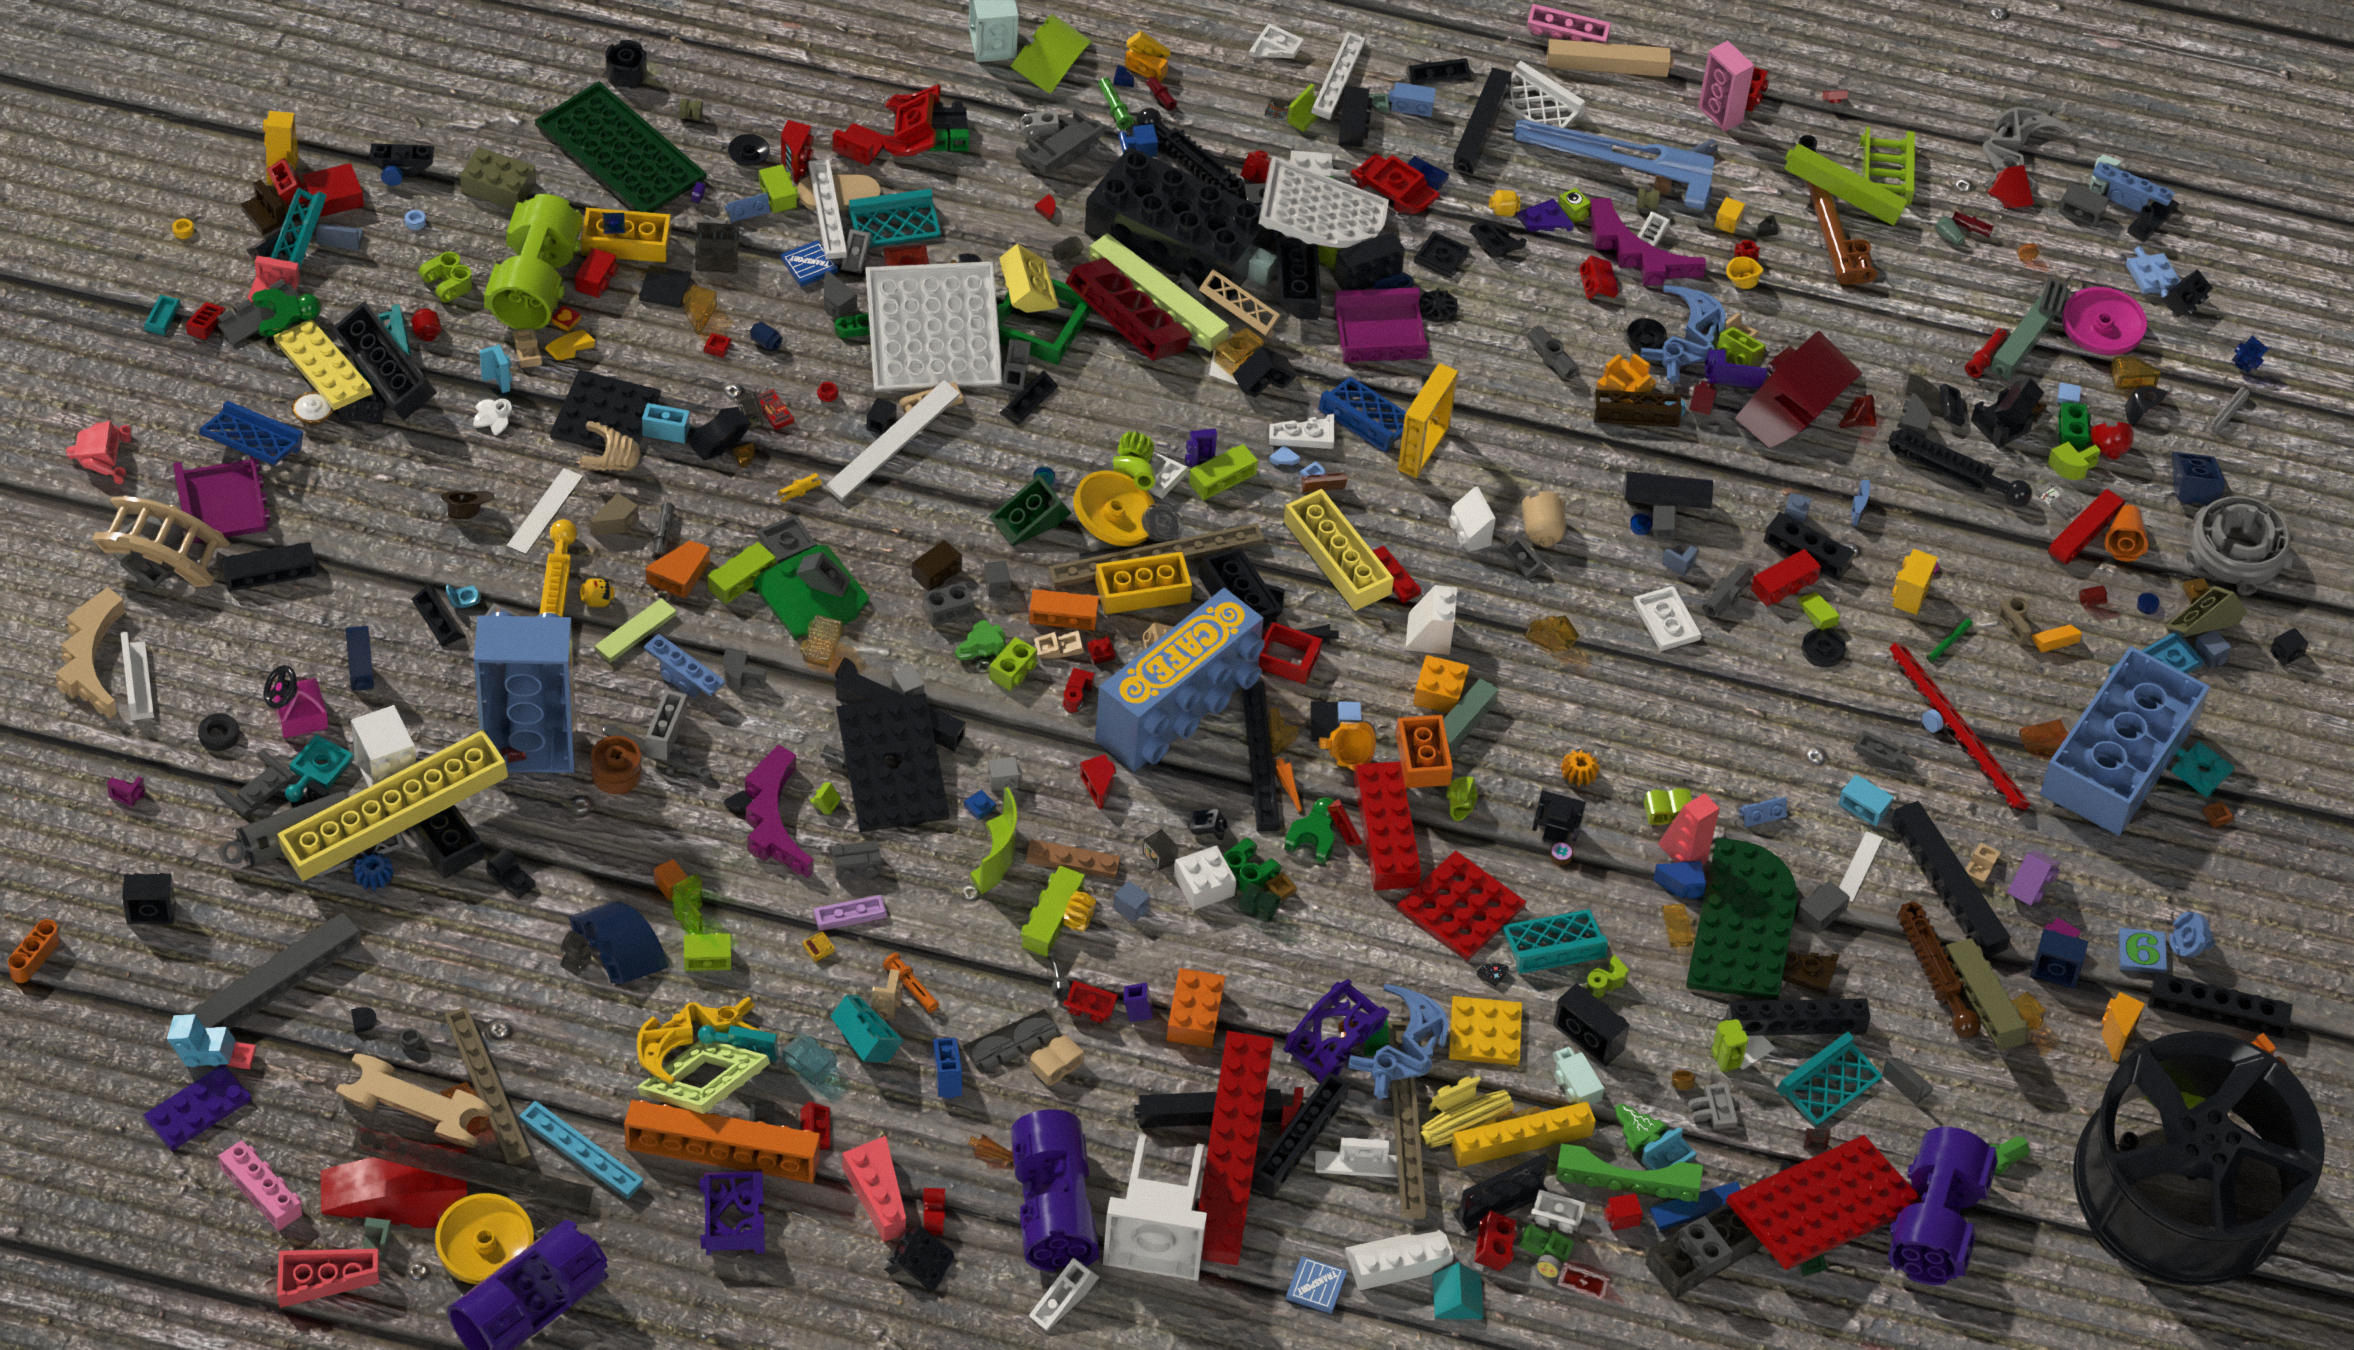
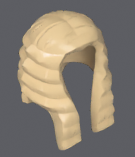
M588 421L586 423L587 430L596 432L605 439L606 448L602 457L583 455L579 463L580 468L595 471H605L606 469L610 471L614 469L617 471H631L636 467L640 458V447L633 438H629L626 435L622 436L620 432H616L613 428L609 429L607 425H601L600 422Z

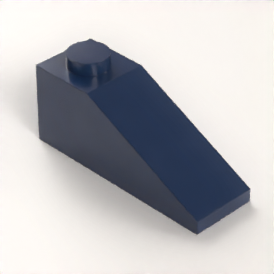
M345 627L351 690L374 689L369 627Z

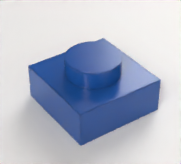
M981 789L964 801V807L979 821L996 809V803Z

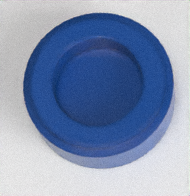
M388 165L383 168L381 180L386 185L397 186L402 181L403 172L399 167Z

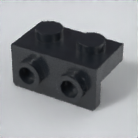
M373 391V394L341 407L339 419L341 421L382 423L386 401L379 391Z

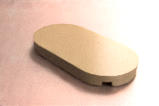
M832 175L839 211L848 210L849 200L880 196L878 182L869 176ZM808 176L802 179L797 186L799 192L798 201L800 204L802 202L806 208L817 211L811 178Z

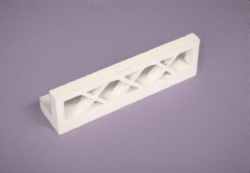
M123 632L121 633L131 720L154 718L145 641L129 643L128 633Z

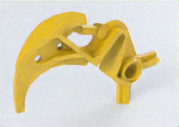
M747 997L735 1007L723 1006L717 1009L703 1007L696 1002H689L681 1010L680 1014H674L672 1020L661 1025L657 1018L652 1016L642 1025L637 1036V1059L639 1064L659 1079L669 1084L673 1083L675 1078L663 1070L662 1061L672 1049L680 1045L693 1044L691 1021H696L701 1027L710 1025L716 1032L726 1034L729 1032L730 1025L760 1031L743 1022V1017L755 1007V1003L751 1002L750 997Z

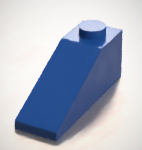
M957 1038L933 1039L938 1097L951 1099L956 1096H962V1069Z

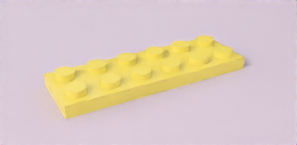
M313 320L305 321L274 335L275 343L333 410L373 394L370 384Z

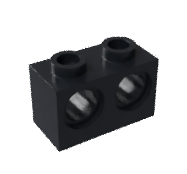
M2196 269L2182 279L2162 299L2177 317L2183 314L2188 316L2197 309L2195 306L2197 303L2200 305L2209 298L2207 294L2213 287L2200 271Z

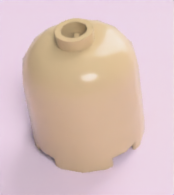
M1541 491L1538 492L1539 496L1530 498V495L1522 500L1524 530L1530 542L1543 547H1549L1558 543L1565 536V500L1560 499L1558 493Z

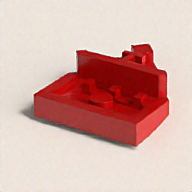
M2025 165L2007 167L2002 172L1997 173L1994 185L1987 192L1991 197L1995 196L2000 200L2005 209L2034 205Z

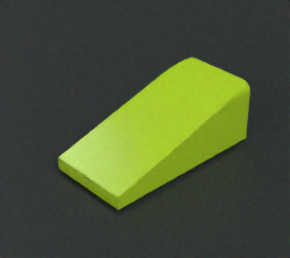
M1817 592L1797 599V602L1817 629L1826 630L1838 625L1840 615Z

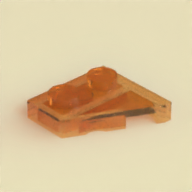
M2061 719L2019 729L2018 733L2027 751L2044 752L2050 755L2056 753L2068 736V732Z

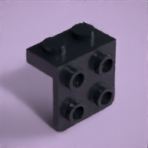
M920 1225L910 1230H904L897 1239L899 1242L897 1247L887 1256L888 1263L884 1270L890 1275L905 1270L927 1289L933 1291L938 1287L952 1262L954 1252Z

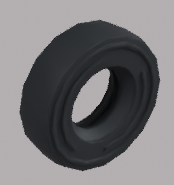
M214 713L208 715L200 722L198 738L205 748L212 751H224L236 744L239 739V726L232 716L224 713ZM215 727H224L227 729V734L223 737L215 738L210 735V731Z

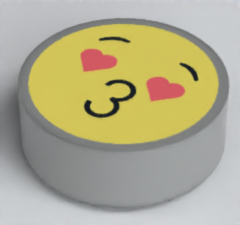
M1543 1255L1539 1258L1536 1268L1543 1276L1555 1278L1558 1276L1562 1265L1557 1258L1551 1255Z

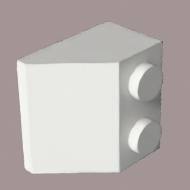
M1478 486L1470 490L1452 506L1451 516H1449L1450 527L1455 529L1460 545H1463L1467 552L1489 547L1492 543L1495 516Z

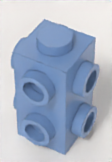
M1395 82V88L1390 90L1388 102H1392L1391 111L1432 117L1436 88Z

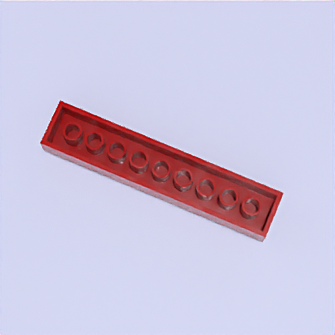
M1227 1031L1198 1206V1212L1207 1213L1202 1260L1238 1266L1274 1038Z

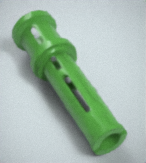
M1107 77L1102 78L1098 86L1110 106L1111 116L1116 119V126L1120 130L1129 129L1134 124V119L1128 114V107L1120 101L1111 80Z

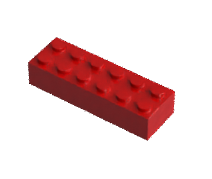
M1401 762L1356 764L1353 781L1373 890L1415 888L1420 883L1421 867Z

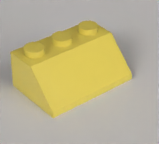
M1016 244L999 257L1001 271L1006 281L1005 286L1008 289L1010 303L1013 307L1019 308L1026 313L1051 310L1059 307L1045 259L1019 244Z

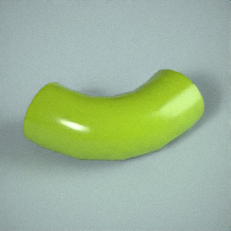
M1135 456L1113 457L1114 471L1134 478V484L1138 489L1150 490L1154 487L1156 481L1153 466L1146 460Z

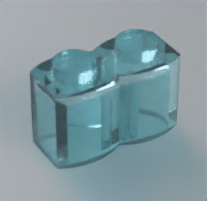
M804 1033L797 1036L782 1053V1060L791 1069L799 1072L806 1080L816 1086H819L837 1069V1058L834 1052L819 1046L814 1037Z

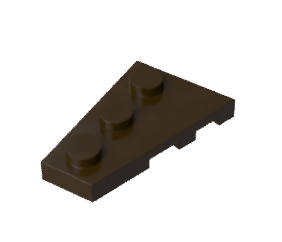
M1788 952L1783 981L1827 994L1840 954L1831 953V956H1819V953L1797 955L1795 952Z

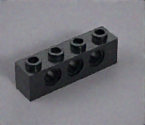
M1781 512L1776 515L1766 528L1765 543L1790 556L1805 549L1821 565L1820 572L1837 581L1841 580L1852 565L1855 551Z

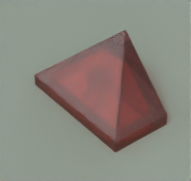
M1872 394L1855 398L1838 425L1840 429L1876 427L1875 404Z
M1564 1262L1557 1285L1603 1301L1611 1277L1592 1265Z

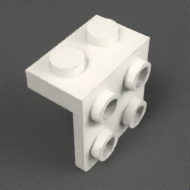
M1539 1190L1531 1217L1535 1219V1223L1545 1227H1549V1224L1557 1225L1559 1227L1558 1230L1572 1234L1573 1230H1579L1586 1203Z

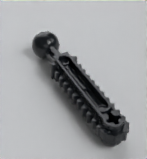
M1145 108L1139 112L1136 119L1137 126L1153 124L1155 133L1165 141L1166 154L1171 153L1172 157L1176 156L1177 161H1182L1183 165H1187L1190 171L1193 170L1195 175L1200 176L1201 180L1204 179L1209 184L1216 185L1226 192L1242 199L1244 198V185H1246V182H1243L1242 178L1236 177L1235 173L1232 174L1229 168L1226 169L1225 165L1220 164L1218 159L1215 160L1212 154H1208L1207 150H1202L1201 145L1197 146L1196 141H1191L1190 136L1186 137L1185 130L1179 131L1177 128L1170 130L1162 123L1161 114L1154 108Z
M1907 429L1892 431L1889 436L1888 445L1892 453L1971 486L1976 491L1984 492L1987 486L2004 493L2007 501L2017 507L2027 505L2032 499V488L2026 481L2015 480L2009 483L1993 476L1995 468L1990 467L1988 463L1983 464L1912 433Z

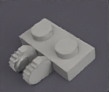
M1728 1083L1705 1085V1097L1693 1098L1688 1102L1689 1107L1695 1110L1708 1106V1109L1694 1111L1691 1114L1694 1121L1705 1122L1711 1118L1713 1130L1737 1127L1738 1121Z

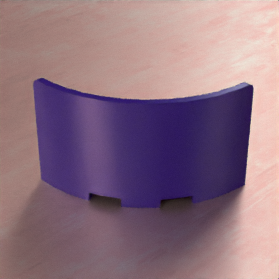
M1708 350L1705 361V377L1708 379V383L1759 389L1764 384L1767 376L1766 368L1726 363L1725 350Z

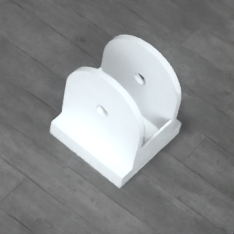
M1139 1134L1126 1199L1110 1197L1106 1219L1103 1265L1198 1281L1207 1213L1195 1211L1204 1156V1144L1197 1143L1189 1185H1175L1142 1179L1147 1135Z

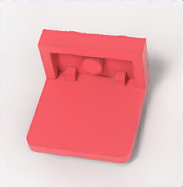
M257 256L255 259L256 277L247 299L253 305L251 296L255 292L265 288L269 289L270 285L280 279H283L286 285L290 283L297 290L300 282L299 263Z

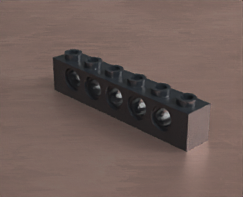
M2155 972L2150 987L2147 1007L2285 1039L2290 1026L2293 1004L2261 997L2260 995L2239 992L2235 989L2205 984L2188 978L2184 979L2167 973Z
M1867 998L1734 1001L1729 1002L1725 1018L1729 1021L1739 1020L1743 1027L1742 1031H1745L1747 1036L1845 1034L1846 1032L1850 1034L1866 1033L1871 1017Z
M1328 1072L1255 1169L1252 1187L1271 1198L1274 1197L1347 1099L1349 1088L1347 1081Z

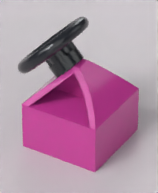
M281 665L275 668L265 682L263 695L267 706L276 710L283 738L328 729L327 712L317 677L297 681L296 673L290 666ZM286 672L289 675L290 681L285 679ZM278 676V680L271 690L272 683L274 679Z

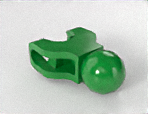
M272 288L257 291L252 295V301L256 307L269 308L275 314L273 318L264 320L259 325V333L264 337L274 336L287 330L292 323L299 322V318L307 321L316 319L322 310L320 300L313 294H304L297 299L296 295L288 296L281 290Z
M1327 797L1318 799L1313 804L1308 817L1293 822L1286 835L1284 849L1295 852L1300 844L1311 843L1317 847V858L1315 861L1325 865L1334 848V835L1331 827L1335 823L1327 807L1335 800Z

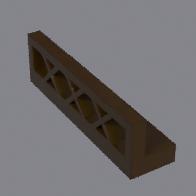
M1595 389L1594 423L1679 428L1682 413L1681 395ZM1600 397L1609 398L1612 401L1600 402ZM1623 399H1630V400L1633 401V402H1632V403H1625V402H1623L1622 400H1623ZM1651 400L1654 404H1645L1643 401ZM1665 402H1676V406H1668Z

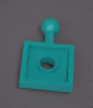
M316 734L289 764L290 771L302 778L297 784L289 785L286 788L285 796L290 802L300 801L304 795L303 790L311 780H314L328 790L353 762L354 754ZM324 759L328 761L324 765L316 764L318 760Z
M2198 741L2188 752L2180 747L2175 755L2181 759L2171 772L2208 798L2233 772L2235 767ZM2203 766L2208 772H2202L2198 767Z
M710 1025L702 1026L698 1031V1039L704 1044H711L714 1041L728 1043L735 1047L767 1055L769 1062H777L779 1054L777 1034L730 1025L728 1034L716 1032Z

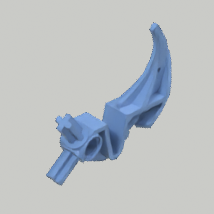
M1664 285L1663 292L1677 294L1688 303L1690 318L1685 328L1686 340L1672 336L1665 341L1662 349L1641 348L1640 357L1644 360L1661 361V365L1667 369V381H1670V384H1675V382H1679V369L1682 366L1700 361L1705 362L1708 350H1715L1713 344L1715 343L1716 326H1719V335L1724 332L1725 311L1722 304L1716 298L1705 292L1686 287ZM1712 324L1707 335H1703L1700 333L1702 330H1704Z
M1384 984L1383 991L1401 997L1410 1011V1022L1401 1038L1403 1040L1401 1049L1405 1053L1386 1045L1376 1051L1373 1059L1350 1055L1348 1068L1371 1072L1370 1076L1375 1080L1374 1096L1378 1100L1388 1097L1389 1083L1393 1080L1420 1077L1427 1074L1432 1066L1431 1058L1433 1057V1049L1437 1042L1436 1039L1440 1036L1439 1048H1444L1448 1032L1447 1016L1439 1004L1424 994L1389 984ZM1433 1034L1426 1047L1418 1045L1419 1041Z

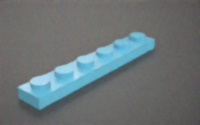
M534 1101L519 1116L521 1123L627 1200L644 1184L643 1178L537 1101Z

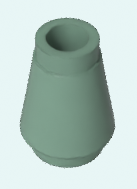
M1944 216L1935 225L1937 233L1956 246L1965 240V236L1952 218Z

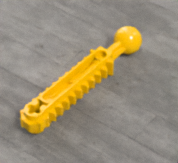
M566 519L553 523L549 531L555 548L554 554L548 553L539 615L542 613H554L564 617L571 568V555H568L567 551L568 546L573 544L577 538L576 526Z

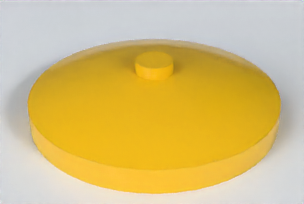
M1096 471L1081 480L1073 497L1074 510L1079 521L1091 534L1100 540L1117 546H1133L1144 542L1150 536L1144 529L1142 523L1143 515L1146 511L1157 508L1149 492L1138 489L1134 484L1133 478L1115 471Z
M491 1193L470 1195L452 1204L441 1216L435 1234L437 1255L445 1269L459 1280L478 1285L534 1243L533 1226L523 1208L507 1197Z

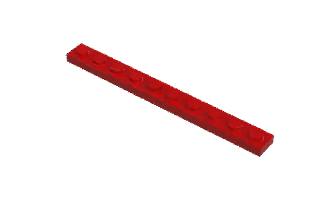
M1894 642L1889 647L1890 651L1894 654L1892 656L1894 661L1906 669L1904 672L1906 676L1917 683L1918 691L1923 696L1929 698L1931 701L1929 704L1934 710L1941 713L1945 725L1953 728L1956 732V739L1968 747V754L1980 762V769L1987 776L1992 777L1995 788L2007 796L2005 799L2007 803L2013 808L2017 807L2026 810L2031 805L2028 799L1906 646Z

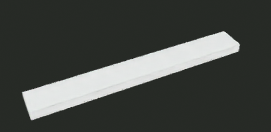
M943 380L827 483L826 489L842 502L959 398L960 393Z

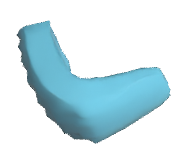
M450 584L446 586L451 606L467 608L480 603L481 594L474 585L460 589H454Z

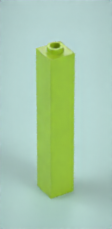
M1797 143L1794 150L1789 149L1784 158L1787 161L1784 167L1785 170L1893 226L1896 224L1907 203V200L1799 143Z

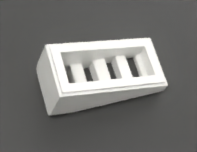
M1651 211L1637 237L1657 247L1669 227L1670 219ZM1653 224V225H1655V226L1660 227V230L1657 229V228H1655V227H1653V226H1651V225ZM1648 229L1651 230V231H1653V232H1655V233H1657V235H1655V234H1653V233H1651V232H1648ZM1647 235L1653 238L1654 240L1652 241L1644 236Z

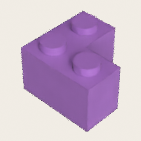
M2037 850L2028 852L2007 893L2030 906L2035 905L2036 902L2040 903L2046 893L2043 890L2045 885L2051 881L2055 882L2061 871L2058 869L2060 862Z

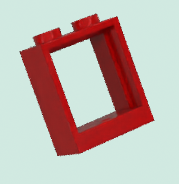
M1272 622L1269 630L1265 629L1262 635L1265 645L1259 655L1258 666L1263 671L1306 685L1321 653L1322 639ZM1277 642L1306 652L1301 665L1299 666L1269 656L1268 653L1273 643Z

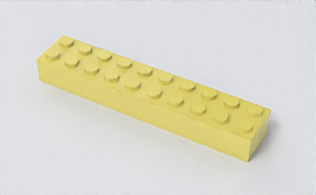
M481 730L278 833L281 850L303 882L508 778L506 762L485 731Z

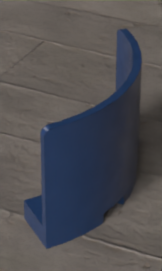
M613 901L569 916L574 939L582 940L591 947L596 946L601 952L599 957L606 968L610 983H626L668 968L664 950L655 932L646 919L631 906L623 902Z

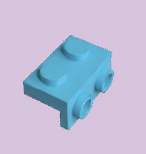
M500 345L480 350L482 380L487 381L495 378L501 392H509L510 382L513 381L509 370L512 367L510 357L504 354Z
M1678 1127L1673 1131H1667L1656 1142L1651 1141L1643 1149L1641 1162L1648 1170H1657L1678 1162L1690 1163L1696 1159L1697 1153L1682 1138L1683 1130L1681 1127Z

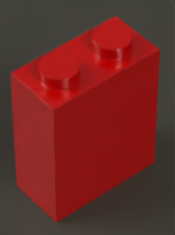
M351 163L302 174V184L307 192L315 195L320 191L327 195L319 217L364 207L363 192ZM306 200V206H307V207H308V204H309V201H310V200Z

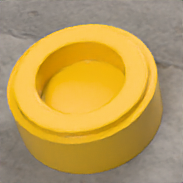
M185 218L176 220L172 225L173 234L179 239L190 238L194 234L193 222Z

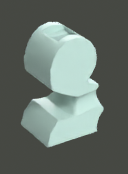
M2102 154L2101 157L2096 159L2094 169L2099 162L2120 169L2121 161ZM2092 175L2089 189L2098 194H2104L2108 191L2110 182Z

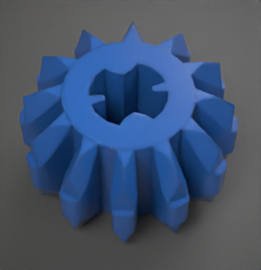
M373 851L370 856L363 853L362 859L356 860V866L353 869L354 876L358 885H363L365 890L372 887L375 892L376 887L384 889L385 883H391V876H393L394 870L391 860L384 858L383 853L377 856Z

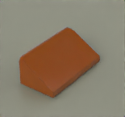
M1343 472L1301 477L1303 492H1315L1320 489L1324 491L1344 489L1348 481V476Z

